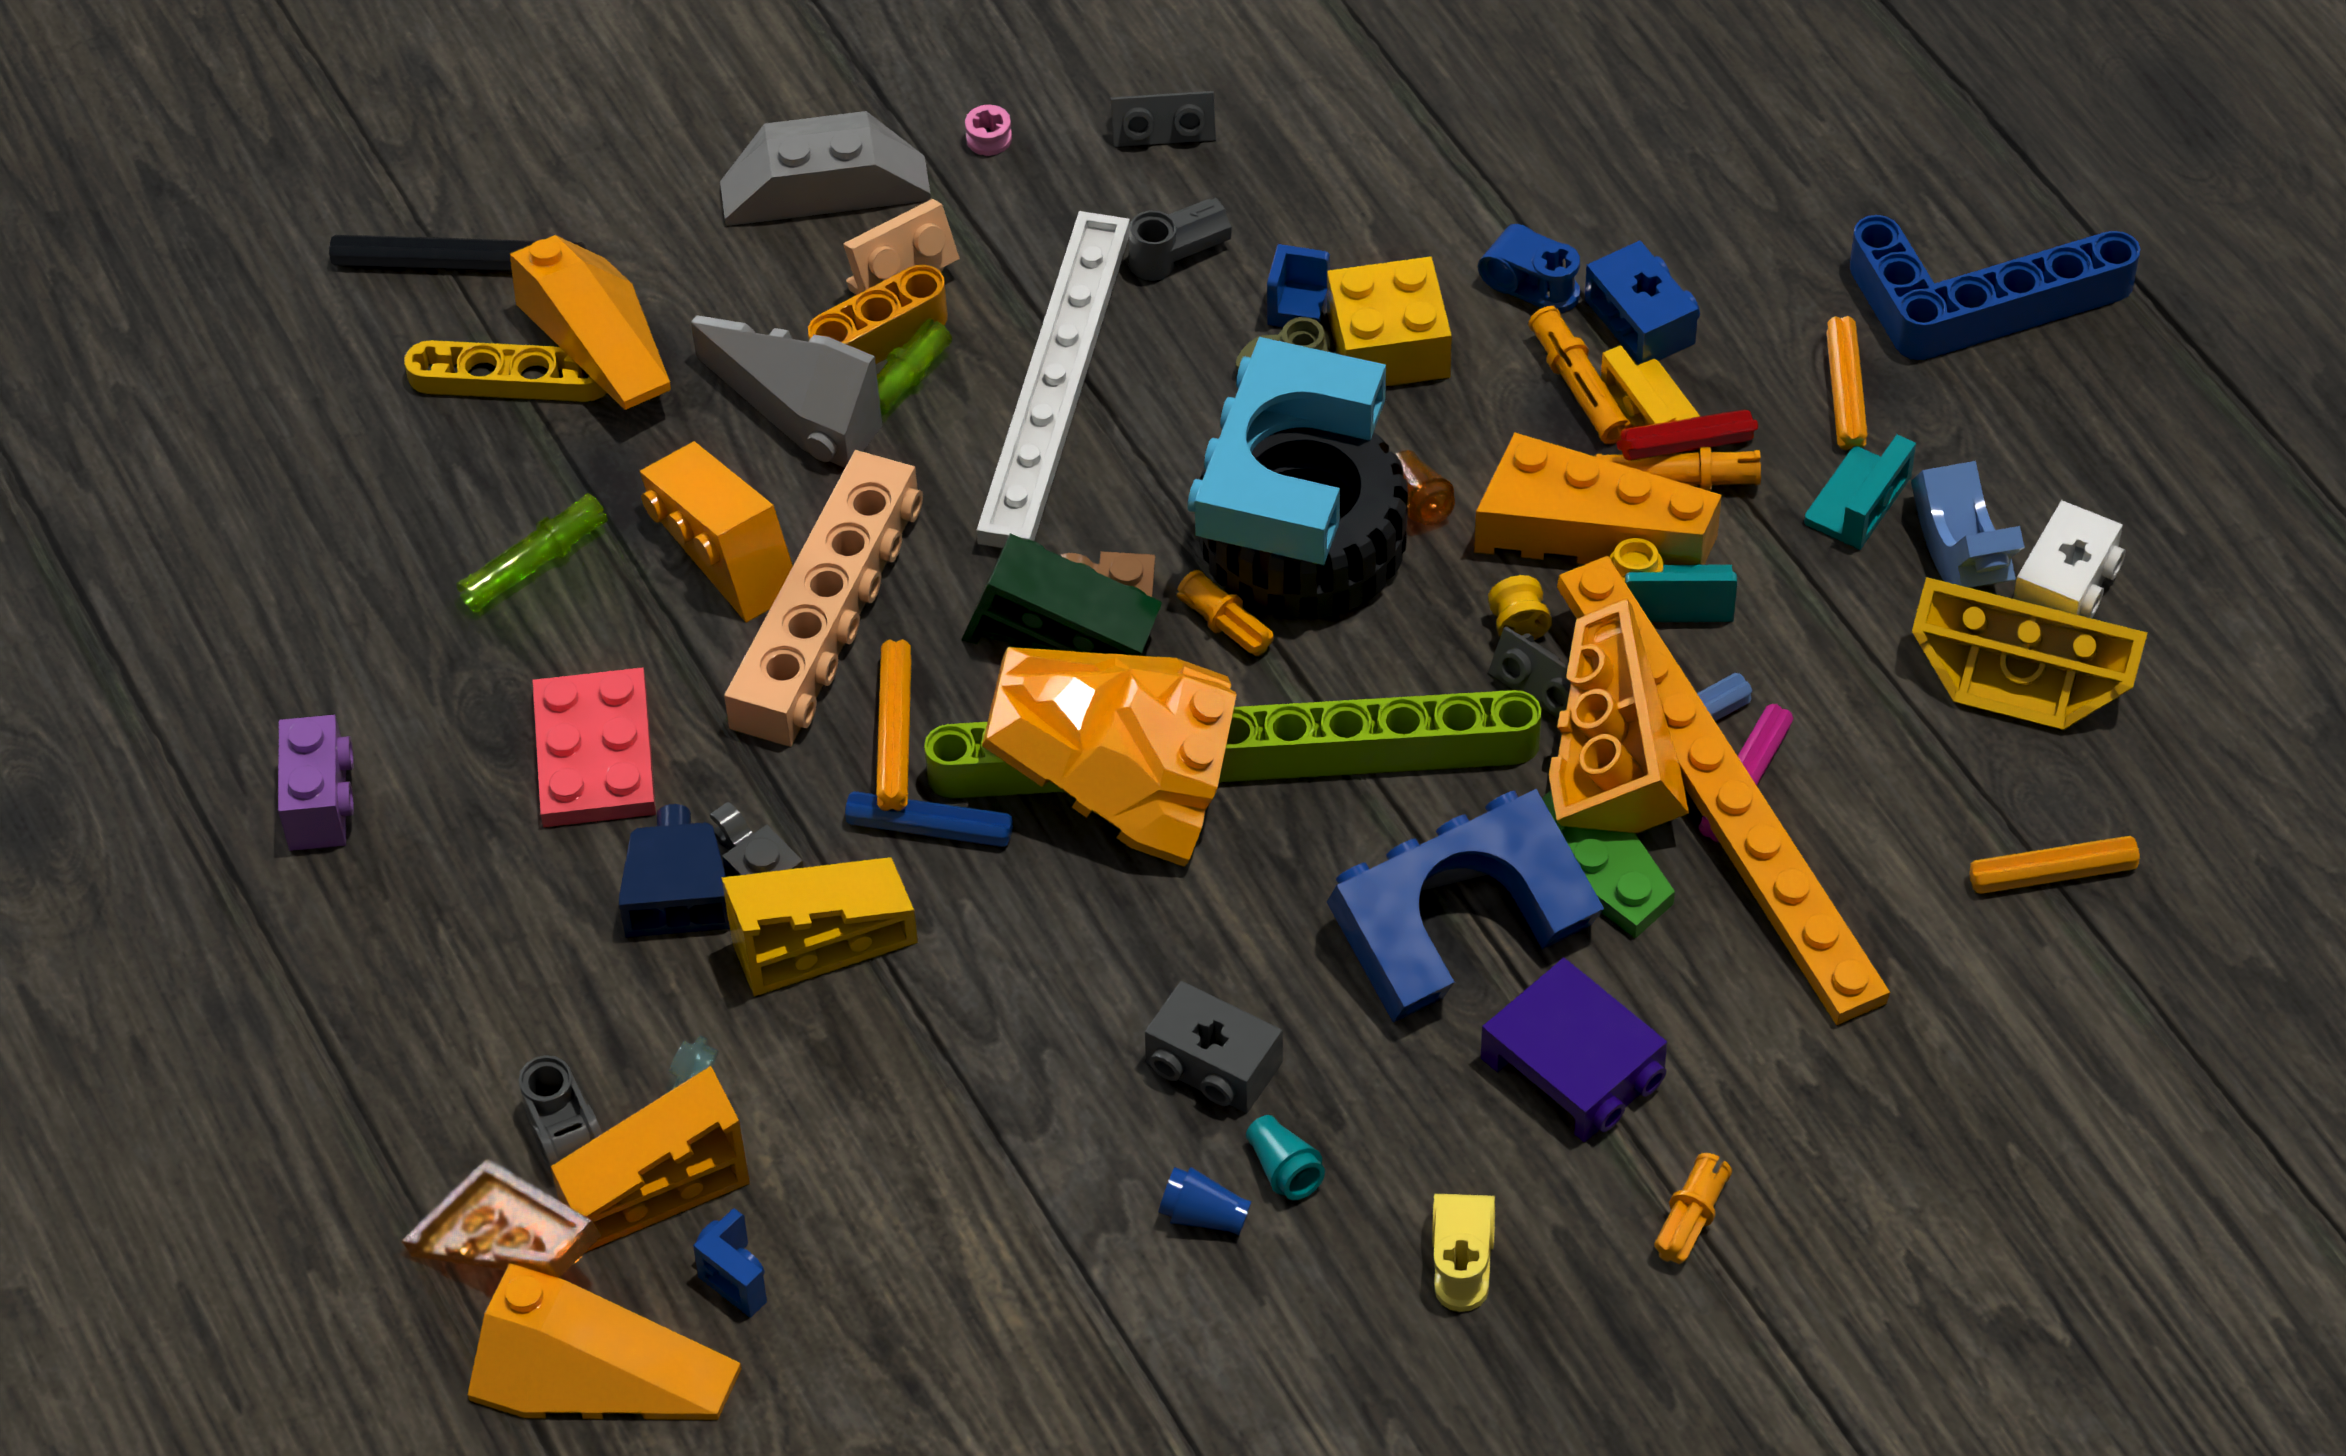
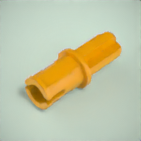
M1200 570L1190 572L1180 582L1177 588L1179 591L1176 594L1177 598L1208 621V628L1212 632L1220 633L1223 631L1247 652L1255 656L1265 653L1267 647L1273 642L1274 634L1269 628L1242 608L1243 600L1237 594L1229 595L1215 585Z
M1711 1153L1699 1154L1683 1189L1673 1193L1669 1201L1671 1212L1654 1243V1247L1659 1252V1257L1666 1262L1671 1260L1678 1264L1686 1261L1702 1228L1713 1222L1716 1216L1714 1205L1725 1183L1732 1175V1168L1726 1161L1721 1163L1717 1173L1712 1172L1720 1158L1719 1156Z

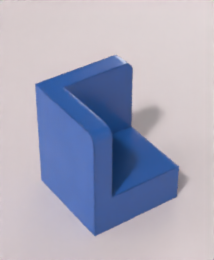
M1282 244L1277 245L1267 281V325L1284 327L1287 322L1298 317L1312 318L1322 324L1327 306V271L1330 270V254L1327 251Z

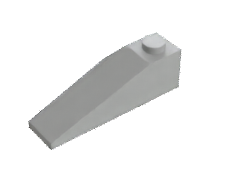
M696 315L691 321L696 357L802 450L809 452L814 458L823 462L830 461L845 468L855 450L863 452L882 427L875 356L826 336L813 335L807 342L792 339L789 331L774 328L769 335L755 333L749 325L741 322Z

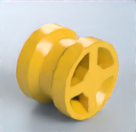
M1526 575L1512 576L1498 582L1488 593L1490 610L1495 616H1498L1496 619V629L1499 637L1506 626L1520 635L1529 633L1534 637V640L1542 637L1550 629L1552 618L1547 606L1541 603L1543 601V590L1536 578Z

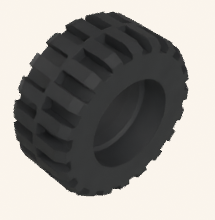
M1296 427L1278 431L1262 440L1252 451V455L1260 464L1281 475L1340 488V509L1346 515L1340 519V524L1325 564L1321 565L1200 537L1203 560L1209 564L1210 574L1221 586L1227 585L1228 594H1237L1243 600V604L1250 600L1253 602V609L1268 615H1271L1273 610L1284 612L1286 619L1301 620V614H1315L1316 619L1331 617L1333 610L1341 607L1347 612L1363 604L1364 595L1372 598L1386 587V578L1390 579L1393 577L1402 563V553L1406 551L1408 523L1407 480L1403 477V466L1398 456L1393 452H1389V445L1374 432L1371 440H1365L1307 427ZM1204 467L1200 476V480H1203L1204 475L1206 473Z

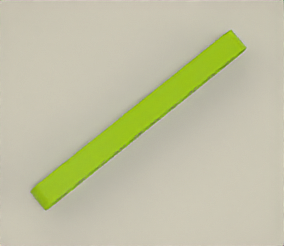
M1517 690L1234 707L1219 782L1526 763L1534 758L1539 751L1542 709L1539 701L1533 695ZM987 722L942 725L932 730L925 739L924 750L929 786L936 794L942 797L967 798L1065 792L1050 781L1041 787L984 748L982 743Z

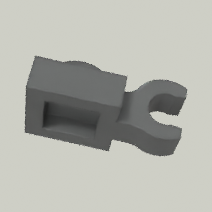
M730 802L725 803L710 814V818L718 825L714 828L717 841L729 850L722 855L723 867L731 876L803 868V860L768 825H765L753 834L741 813Z

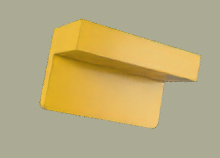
M1621 345L1602 353L1601 379L1606 384L1625 417L1630 420L1632 427L1700 417L1657 359H1652L1636 366Z

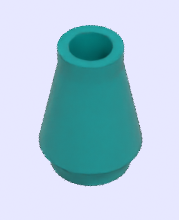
M1272 1115L1261 1116L1251 1123L1246 1132V1139L1254 1148L1273 1191L1279 1195H1285L1291 1200H1299L1312 1194L1320 1186L1325 1176L1321 1153L1282 1126Z

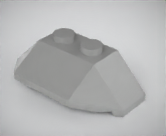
M867 111L765 123L720 181L726 226L931 200L925 156Z

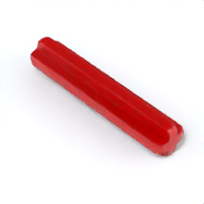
M1744 409L1631 427L1621 431V439L1617 441V448L1622 451L1624 459L1633 461L1699 450V447L1712 448L1748 442L1754 438V430L1758 429V422L1752 418L1750 411Z

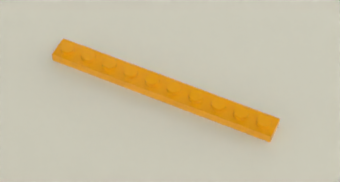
M1605 556L1560 574L1557 588L1577 619L1625 599H1628L1632 604L1681 768L1684 788L1702 816L1709 820L1714 835L1836 1026L1887 1004L1890 995L1889 989L1610 558Z

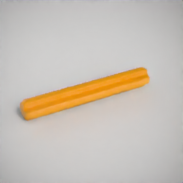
M889 639L881 646L876 795L877 805L883 811L890 809L901 811L908 804L911 645L903 639L897 642Z

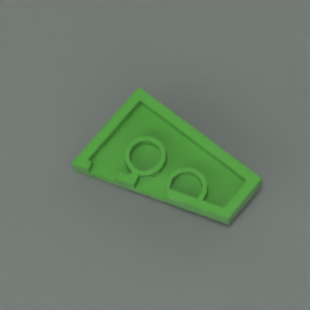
M1551 790L1542 797L1602 903L1604 910L1601 913L1636 939L1674 904L1675 890L1635 833L1561 826L1556 821Z

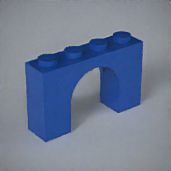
M1537 789L1518 797L1516 791L1507 792L1485 806L1487 813L1470 821L1466 814L1457 816L1436 830L1437 837L1420 845L1416 838L1405 841L1386 854L1387 861L1369 869L1366 862L1360 863L1336 878L1338 885H1336L1328 898L1327 904L1393 1023L1443 999L1454 984V980L1426 932L1420 916V891L1423 883L1432 876L1450 869L1466 868L1481 871L1495 878L1514 898L1542 949L1591 926L1604 910L1602 903Z

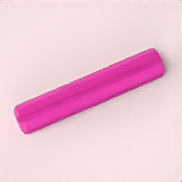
M1778 704L1766 706L1738 754V758L1756 785L1761 780L1793 722L1792 713L1787 709H1782ZM1703 816L1699 824L1700 833L1703 836L1710 837L1715 842H1719L1711 830L1709 820Z

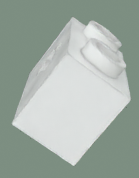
M2061 500L2017 576L2013 599L2093 618L2104 593V588L2100 586L2105 578L2110 580L2116 578L2125 557L2126 550L2119 547L2123 524Z

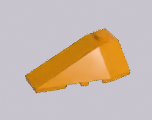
M557 235L538 240L530 246L510 253L516 305L624 410L671 390L670 380L633 284L607 259Z

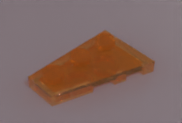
M486 1159L402 1240V1243L413 1257L506 1270L509 1263L560 1278L602 1235L591 1219Z

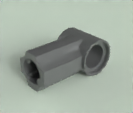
M1217 198L1206 199L1171 214L1149 210L1134 216L1130 222L1128 266L1130 271L1136 277L1144 280L1156 281L1164 279L1174 270L1175 261L1230 240L1232 226L1228 221L1226 209Z

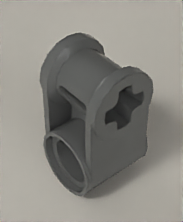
M544 1055L535 1057L527 1062L521 1069L518 1080L526 1117L533 1129L534 1137L544 1163L552 1175V1165L603 1133L589 1104H586L570 1067L565 1061L556 1056ZM546 1090H558L557 1093L551 1096H538Z

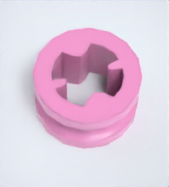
M981 105L972 109L967 114L965 119L966 141L968 147L973 152L979 155L991 156L1004 152L1010 146L1012 141L1010 115L1005 109L996 105ZM985 128H990L992 132L987 133Z

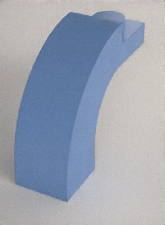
M1976 461L1922 470L1911 480L1924 538L1932 560L1945 582L1968 588H1976L2016 580L2011 558L2025 548L2020 526L1995 530L1985 505Z

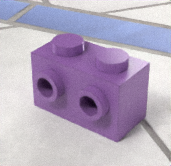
M336 715L279 720L278 813L289 851L346 846V816L354 814L353 791L351 782H346V770H353L354 756L351 737H341Z

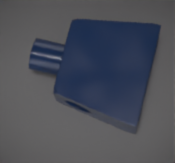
M669 804L661 807L657 811V826L637 828L630 834L619 894V908L625 938L730 929L721 878L726 876L713 826L706 822L691 824V812L684 805Z

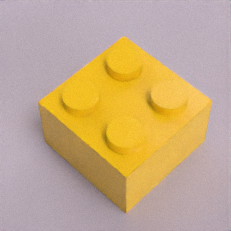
M1432 256L1327 271V315L1337 354L1386 364V386L1451 378L1452 335Z

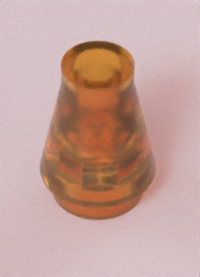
M1405 450L1397 453L1396 455L1403 466V477L1407 480L1408 517L1427 526L1444 521L1452 513L1455 506L1454 488L1451 482L1420 460L1415 452Z

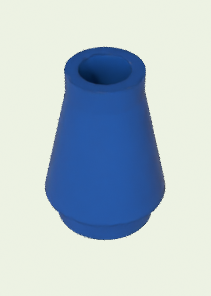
M1174 1167L1158 1213L1172 1217L1170 1221L1172 1224L1228 1231L1240 1235L1252 1201L1237 1196L1192 1167L1189 1168L1188 1172Z

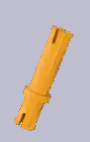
M1546 306L1539 309L1531 316L1528 326L1548 354L1546 362L1553 373L1561 374L1577 402L1597 430L1601 441L1605 444L1617 443L1621 439V431L1631 428L1632 424L1625 417L1606 384L1589 361V349L1581 338L1573 336L1562 319L1558 308Z
M1699 447V453H1675L1633 461L1624 459L1623 455L1596 454L1598 458L1691 486L1700 485L1701 489L1708 491L1712 489V485H1761L1760 450L1711 452V447Z

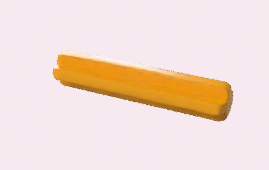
M1834 316L1827 322L1828 329L1826 334L1837 444L1846 451L1854 446L1864 448L1868 433L1856 322L1850 316L1843 318Z
M2124 836L1974 860L1970 865L1969 875L1975 893L1983 894L2133 870L2138 867L2140 853L2135 838Z

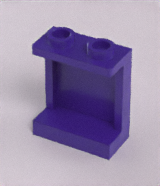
M1562 958L1482 1026L1480 1059L1497 1073L1508 1063L1512 1064L1575 1118L1574 1134L1580 1140L1586 1142L1599 1130L1606 1132L1615 1126L1624 1114L1626 1106L1640 1094L1646 1097L1659 1087L1666 1075L1667 1041L1566 958Z

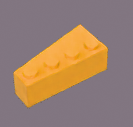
M1514 432L1476 510L1474 553L1494 554L1495 548L1521 550L1522 558L1543 560L1544 553L1577 556V563L1588 564L1605 556L1610 557L1616 546L1626 539L1641 538L1650 541L1656 546L1658 553L1663 559V565H1705L1718 536L1722 495Z

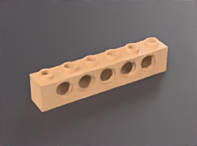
M858 450L853 452L724 695L729 729L791 747L801 727H809L816 711V698L822 686H829L836 675L838 655L845 643L851 644L854 641L859 628L860 613L865 603H872L875 600L881 584V573L887 561L894 562L899 554L902 532L908 521L914 522L920 513L923 492L917 488L915 466Z

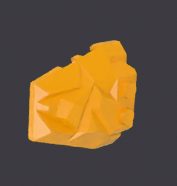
M1008 647L1003 655L982 746L1041 787L1050 781L1074 797L1076 801L1072 808L1086 818L1093 810L1122 830L1117 839L1130 848L1185 867L1191 858L1201 832L1205 810L1213 800L1218 788L1237 694L1230 689L1231 682L1228 676L1178 658Z

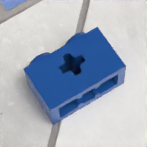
M1641 240L1587 264L1584 300L1638 365L1652 359L1659 361L1695 344L1697 319L1700 317V310L1696 299L1689 291H1683L1670 276L1669 269L1662 258L1659 256L1654 257Z

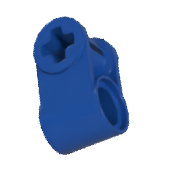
M1510 224L1478 262V272L1487 285L1498 292L1508 293L1540 309L1546 306H1555L1560 313H1564L1573 309L1580 300V286L1575 280V275L1580 269V255L1577 250L1568 244L1559 243L1540 235L1524 225ZM1563 259L1566 260V268L1563 267ZM1547 288L1550 289V297H1548Z

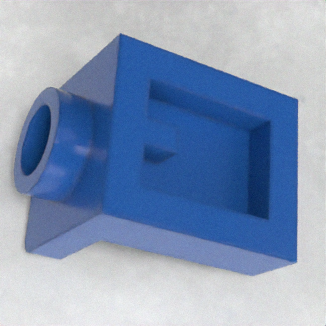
M734 1208L720 1221L714 1220L701 1231L696 1243L693 1245L698 1278L751 1318L767 1303L763 1276L765 1271L759 1260L751 1252L744 1249L748 1245L745 1216Z

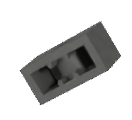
M1180 981L1145 1030L1146 1064L1150 1065L1156 1073L1171 1081L1180 1080L1202 1091L1209 1100L1218 1105H1231L1248 1113L1283 1063V1030L1186 982Z

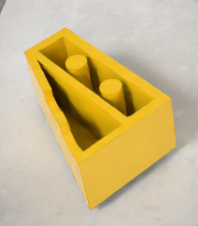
M892 857L721 877L732 944L754 997L918 943L914 908Z

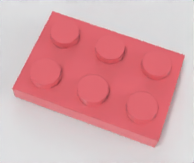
M644 667L533 680L540 814L543 828L656 815Z

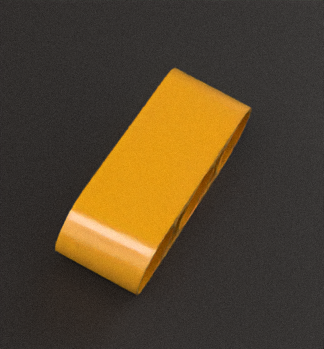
M915 265L816 316L808 326V340L813 335L830 337L875 356V363L878 364L938 332L945 326L948 313L944 277L938 269L932 266Z

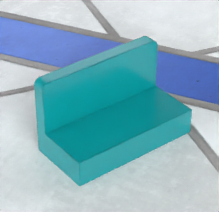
M1897 434L1882 456L1858 446L1852 447L1805 513V525L1861 550L1911 479L1916 443Z
M1663 565V572H1630L1625 575V583L1650 622H1734L1737 574L1732 571V565Z

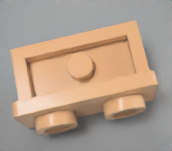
M934 199L843 243L853 276L846 279L849 291L856 295L909 267L928 265L942 272L945 266L960 259L943 205Z

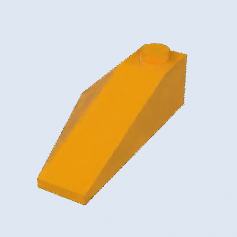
M1625 599L1576 619L1566 678L1571 683L1566 710L1560 711L1557 728L1562 733L1558 757L1551 758L1549 769L1556 821L1561 826L1639 833L1689 814L1681 768L1632 604L1628 599Z
M509 1263L484 1313L467 1395L471 1402L522 1418L546 1419V1413H581L583 1419H603V1413H640L644 1419L718 1420L742 1368L740 1362L575 1284Z

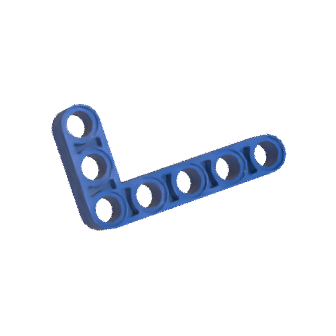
M1871 215L1859 220L1855 225L1849 268L1853 278L1895 348L1901 355L1909 359L1924 360L2123 300L2133 291L2140 246L2133 236L2125 232L2109 231L1934 283L1900 226L1886 216Z

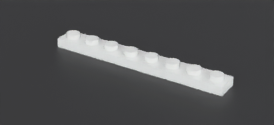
M1083 211L1078 212L977 527L978 544L1003 548L1010 533L1024 540H1035L1129 239L1130 219Z

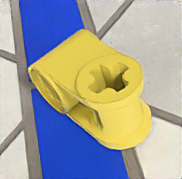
M1434 1194L1432 1230L1435 1264L1434 1289L1436 1298L1441 1305L1449 1310L1458 1312L1471 1311L1481 1306L1487 1299L1489 1292L1491 1249H1494L1495 1196Z

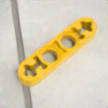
M431 340L413 345L404 357L409 384L416 391L426 394L579 402L595 401L607 394L590 376L583 378L585 371L560 347ZM479 363H489L496 367L492 373L486 376L478 377L468 373L473 366ZM429 364H433L431 370H427ZM455 364H457V370H458L457 373H455V368H454V365H455ZM538 365L548 369L544 376L537 379H527L521 376V373L531 366ZM559 369H562V378H559Z

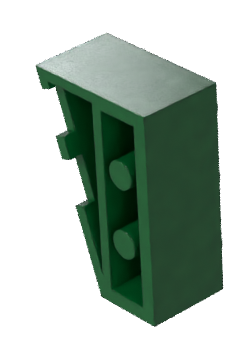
M1010 533L983 588L961 640L978 644L980 637L983 636L1011 643L1010 647L1140 656L1162 602L1146 595L1145 592L1137 587L1119 583L1097 573L1086 564L1075 563L1046 550L1035 541L1024 540Z

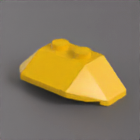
M1928 577L1925 579L1912 628V633L1953 702L2061 730L2067 729L2133 689L2148 632Z

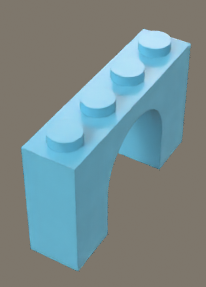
M1259 337L1251 358L1244 356L1241 360L1236 380L1238 392L1235 398L1227 397L1220 420L1222 432L1219 439L1212 437L1208 443L1204 459L1206 473L1203 480L1195 479L1193 481L1188 498V511L1195 513L1196 536L1324 565L1340 524V488L1273 472L1260 464L1252 455V451L1268 436L1281 430L1296 427L1315 428L1371 440L1386 398V364Z

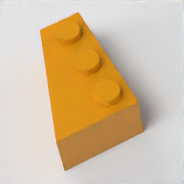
M695 441L640 470L639 472L646 490L641 495V499L649 516L656 523L661 522L741 618L747 623L770 610L793 567L774 505Z
M709 1066L551 1166L558 1199L584 1253L750 1184L740 1122L712 1066Z

